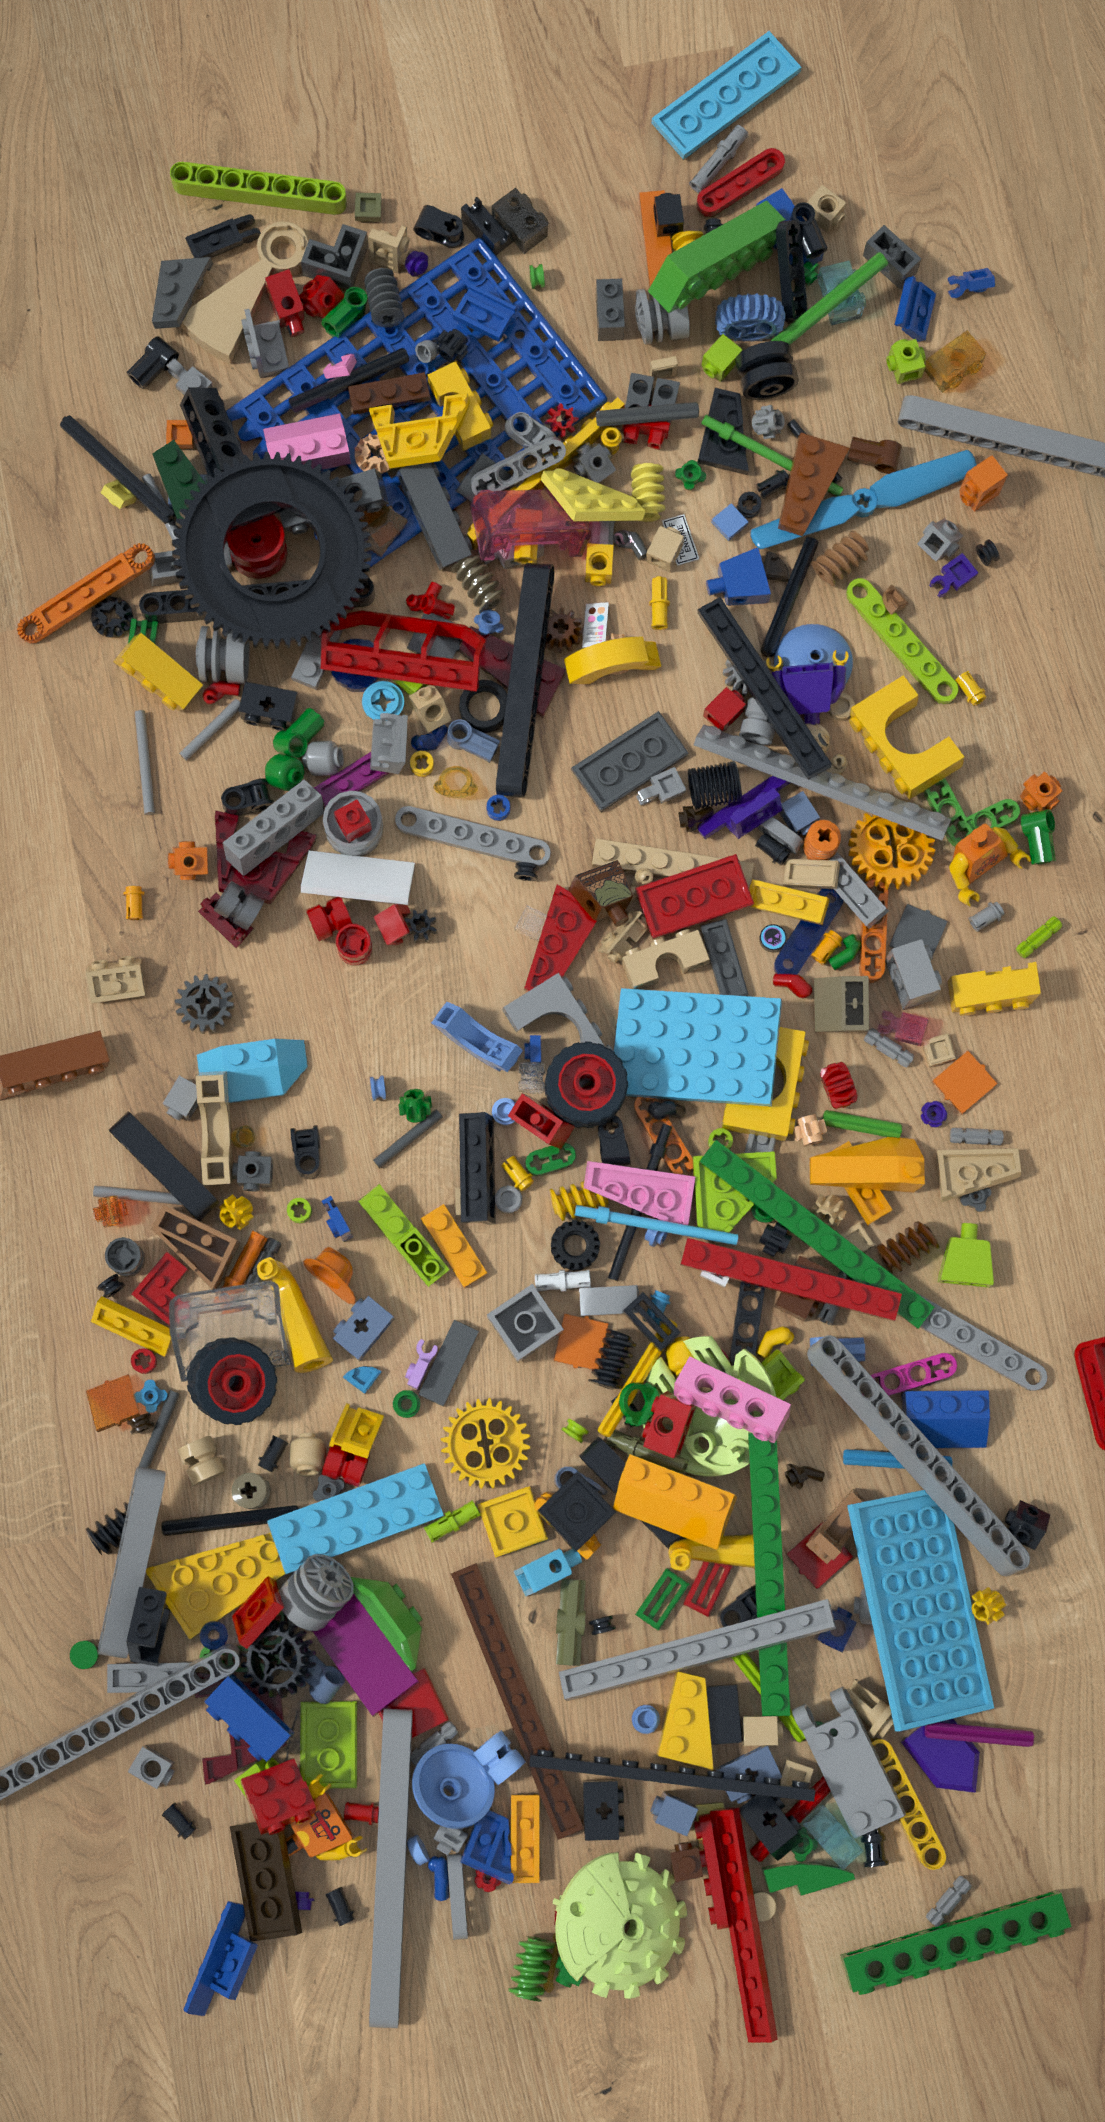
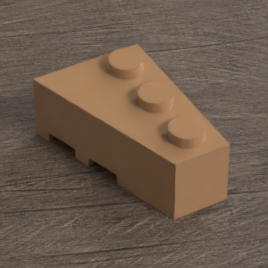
M164 1204L151 1228L212 1290L217 1292L241 1242Z

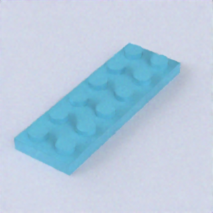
M768 31L655 115L651 123L684 160L798 75L802 67L775 36Z
M424 1463L268 1520L267 1524L286 1575L297 1571L299 1566L309 1556L314 1554H322L332 1558L441 1518L444 1515Z

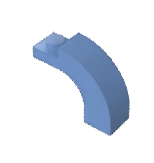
M449 1002L444 1004L431 1022L432 1025L455 1044L499 1072L500 1070L508 1072L523 1052L517 1044L490 1032L461 1007Z

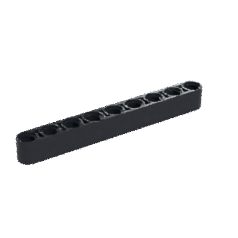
M526 562L524 566L496 778L497 795L523 798L527 791L555 569L553 564Z
M369 577L367 582H360L364 585V588L369 589V592L365 595H359L360 599L358 602L351 600L354 608L369 606L375 599L373 581ZM308 580L242 586L260 595L275 596L303 585ZM186 590L151 592L143 595L139 601L143 618L148 622L156 621L158 624L198 621L204 620L206 615L197 616L196 611L199 607H190L189 602L193 598L185 599L184 592ZM182 602L185 604L181 610L173 609L176 603ZM155 604L159 606L155 612L146 611L150 605Z

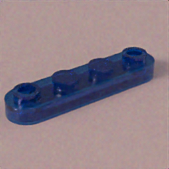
M821 889L817 894L824 897L832 895L835 898V902L828 904L823 925L800 920L775 959L773 966L775 973L798 975L843 905L844 900L834 889ZM790 961L793 967L787 969L783 966V962Z

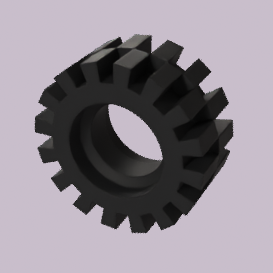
M572 1220L571 1222H564L563 1225L558 1226L551 1239V1253L554 1256V1260L561 1267L567 1268L570 1271H580L591 1266L596 1260L600 1249L598 1233L595 1232L594 1227L586 1224L585 1221ZM578 1235L585 1240L586 1249L581 1255L573 1256L566 1251L564 1244L568 1237Z

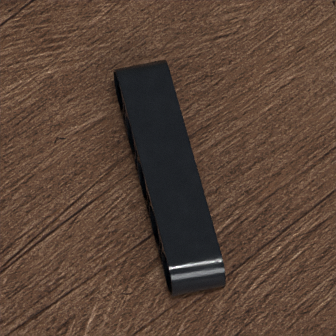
M129 1111L109 1129L110 1133L199 1222L219 1204V1201Z
M598 1436L579 1457L616 1495L619 1480L626 1463ZM641 1521L668 1549L674 1542L687 1539Z

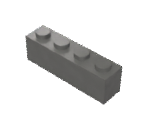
M435 463L417 464L399 469L396 475L439 570L471 556L472 544L468 536H463L459 526L462 525L460 517L456 511L452 512L448 503L451 501L450 495L446 487H441L437 479L440 475Z

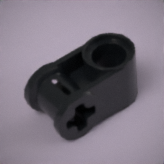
M423 206L413 231L423 239L437 242L448 248L461 246L464 242L462 220L458 216L441 211L434 206Z
M261 778L227 788L221 796L224 812L241 816L267 809L274 803L270 799L267 788L269 783L267 780ZM232 797H236L241 800V803L232 807L227 804V801Z
M615 1115L611 1120L606 1121L605 1124L598 1126L601 1160L605 1164L631 1165L621 1119ZM607 1123H611L612 1127H617L614 1130V1134H609L608 1130H603L606 1128Z
M314 1125L311 1129L303 1130L290 1128L296 1169L302 1178L314 1179L321 1172V1146L318 1125ZM311 1159L316 1162L315 1167L310 1171H305L301 1168L305 1160Z
M756 1584L746 1589L735 1600L719 1611L717 1622L721 1628L728 1626L724 1621V1616L730 1610L737 1614V1623L757 1618Z

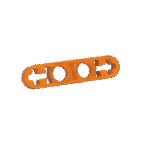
M876 879L867 882L866 885L870 890L875 886ZM881 882L877 888L882 893L877 898L888 909V889L885 888V882ZM887 914L882 917L879 924L873 925L870 929L861 921L860 976H868L869 983L880 980L885 971ZM876 937L879 939L880 948L875 951L870 950L866 946L867 938ZM880 955V959L876 957L874 960V968L879 969V971L874 976H870V972L865 971V968L869 967L871 957Z
M636 1097L634 1111L654 1144L658 1137L652 1131L654 1123L663 1122L672 1127L665 1148L670 1145H677L681 1149V1156L678 1159H670L665 1155L663 1160L670 1172L683 1175L681 1167L679 1166L677 1169H674L673 1165L681 1163L684 1158L688 1160V1162L684 1163V1167L688 1172L692 1171L693 1159L669 1118L662 1120L653 1118L647 1123L645 1119H648L650 1115L647 1110L641 1111L639 1109L642 1104L641 1100L658 1102L657 1098Z

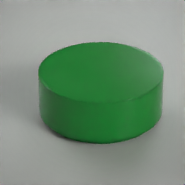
M79 1641L70 1650L71 1663L79 1669H89L99 1659L98 1648L91 1641Z

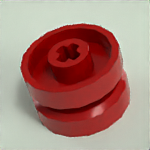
M274 515L229 532L227 542L232 563L238 572L246 577L255 579L271 577L279 572L286 563L288 550L283 526Z

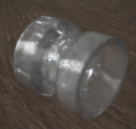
M536 1062L520 1063L519 1073L521 1074V1081L518 1082V1091L530 1094L544 1093L545 1083L543 1082V1075L546 1073V1064Z

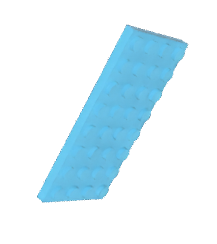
M925 1490L847 1505L895 1731L908 1730L994 1709L954 1523Z

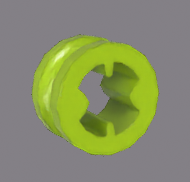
M724 1128L714 1130L708 1139L709 1148L714 1142V1136L720 1137L724 1135L726 1137L725 1142H728V1145L725 1147L730 1150L733 1144L731 1133Z
M294 1198L287 1205V1215L293 1222L305 1223L311 1217V1205L304 1198ZM299 1203L304 1204L303 1208L307 1211L304 1216L300 1214V1218L295 1217V1212L292 1210L294 1205L298 1207Z
M569 1418L567 1420L568 1426L563 1427L561 1430L574 1440L582 1443V1436L587 1435L589 1431Z

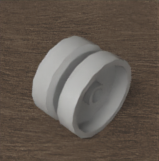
M347 791L339 793L329 801L324 810L323 824L327 840L334 850L341 854L352 856L366 855L374 850L382 839L383 822L379 806L373 798L363 792ZM358 799L371 822L372 831L348 843L335 820L334 811Z

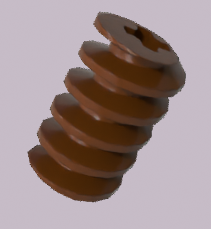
M917 1221L914 1223V1230L907 1227L905 1229V1236L900 1232L895 1235L896 1241L889 1238L886 1240L887 1247L879 1244L877 1251L883 1265L893 1275V1267L900 1272L903 1271L901 1262L904 1261L907 1265L911 1266V1256L921 1260V1250L929 1255L931 1254L929 1245H933L936 1249H939L940 1246L930 1228Z

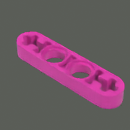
M940 1353L872 1374L871 1377L873 1379L878 1377L879 1386L890 1396L952 1376L956 1372L957 1361L951 1354ZM940 1358H943L945 1362H950L951 1366L947 1368L948 1373H944L940 1369L934 1371L935 1378H931V1370L926 1362L930 1361L931 1367L940 1364ZM914 1366H920L925 1371V1378L920 1382L914 1381L911 1378L910 1371ZM888 1374H894L899 1379V1386L894 1390L888 1389L884 1384V1379Z

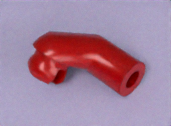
M431 582L425 594H410L406 599L408 608L414 612L423 611L420 609L422 597L434 594L438 598L443 587L435 582Z

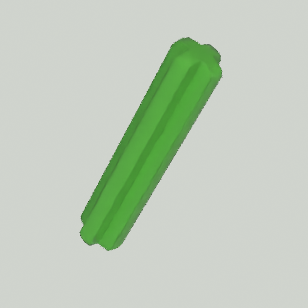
M829 1110L824 1111L822 1117L826 1126L884 1137L900 1138L902 1133V1125L899 1123Z

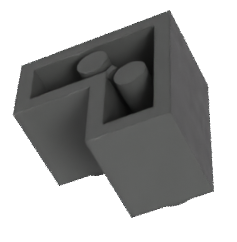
M342 224L334 247L309 239L301 260L303 276L312 279L316 275L327 276L340 288L348 290L353 287L368 249L367 232Z

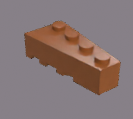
M101 1030L1 1055L0 1101L36 1089H42L55 1083L73 1081L78 1076L84 1074L96 1075L104 1072V1068H107L110 1060Z

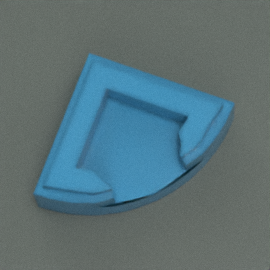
M363 1366L348 1371L343 1378L366 1394L382 1372L374 1367Z

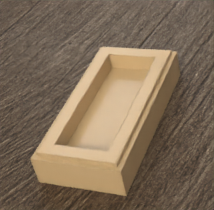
M786 859L783 885L785 887L837 889L840 863L829 860Z

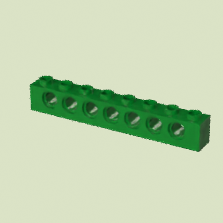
M1054 1890L947 1922L938 1927L934 1926L840 1954L850 1989L853 1993L858 1991L859 1995H864L875 1991L874 1986L884 1983L886 1987L895 1986L902 1983V1978L912 1975L914 1979L929 1975V1970L940 1967V1970H948L956 1967L957 1961L967 1959L968 1962L981 1960L984 1958L983 1954L994 1951L995 1954L1005 1953L1011 1950V1945L1021 1943L1022 1946L1031 1945L1038 1942L1037 1937L1047 1934L1049 1938L1064 1935L1065 1929L1072 1926L1062 1893ZM1042 1912L1044 1915L1043 1924L1034 1927L1031 1923L1033 1914ZM1009 1920H1015L1017 1923V1930L1012 1935H1006L1004 1931V1926ZM983 1928H988L990 1931L989 1940L985 1943H979L977 1933ZM956 1936L962 1937V1948L958 1951H952L950 1949L951 1939ZM929 1944L935 1945V1956L931 1959H924L922 1955L924 1947ZM900 1953H907L909 1956V1962L904 1967H897L895 1964V1958ZM873 1961H879L882 1964L881 1972L874 1976L868 1974L869 1964Z

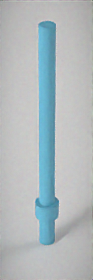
M576 1205L575 1216L596 1219L597 1223L607 1224V1222L732 1245H737L738 1234L609 1211L610 1208L598 1206L597 1209Z

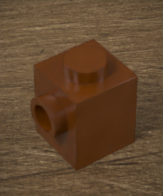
M691 1842L675 1844V1849L669 1850L675 1882L703 1877L697 1845L692 1846Z

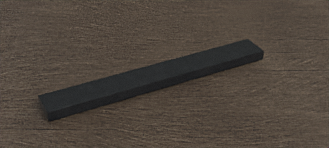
M721 597L699 608L697 611L698 615L806 778L809 780L831 768L832 763Z

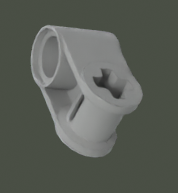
M524 412L515 413L505 423L506 434L523 446L524 449L538 443L541 438L544 440L549 437H557L549 428L538 423ZM515 419L522 421L524 425L523 432H518L514 429L513 422ZM541 449L537 450V452L540 454L542 459L544 457V454L542 453Z

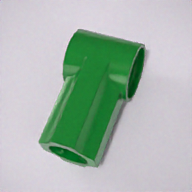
M360 287L349 288L345 292L344 298L322 319L321 325L330 336L339 338L349 326L365 315L367 305L366 292Z
M307 708L287 730L279 731L275 735L273 740L274 749L278 753L295 758L303 756L307 751L308 742L323 728L324 719L313 709Z
M1047 809L1023 814L1021 817V827L1024 835L1028 837L1031 864L1037 865L1056 861L1052 833L1055 831V819L1052 811Z

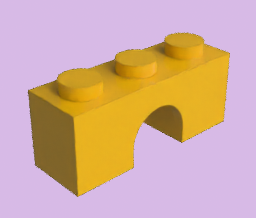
M455 361L428 374V386L440 407L444 405V396L468 394L470 404L454 433L462 450L465 451L491 438L493 422L487 412H482L480 408L482 403L476 390L471 391L468 385L470 380L464 368L460 369Z

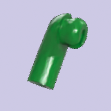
M855 934L845 937L843 944L846 948L828 959L835 971L851 962L858 953L861 942L857 940Z

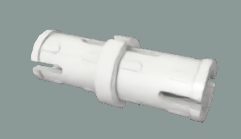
M559 1270V1273L535 1274V1287L538 1292L546 1290H561V1292H565L566 1289L590 1288V1270L577 1272Z

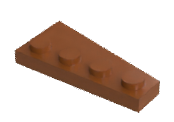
M800 433L778 529L803 536L848 453L849 447Z

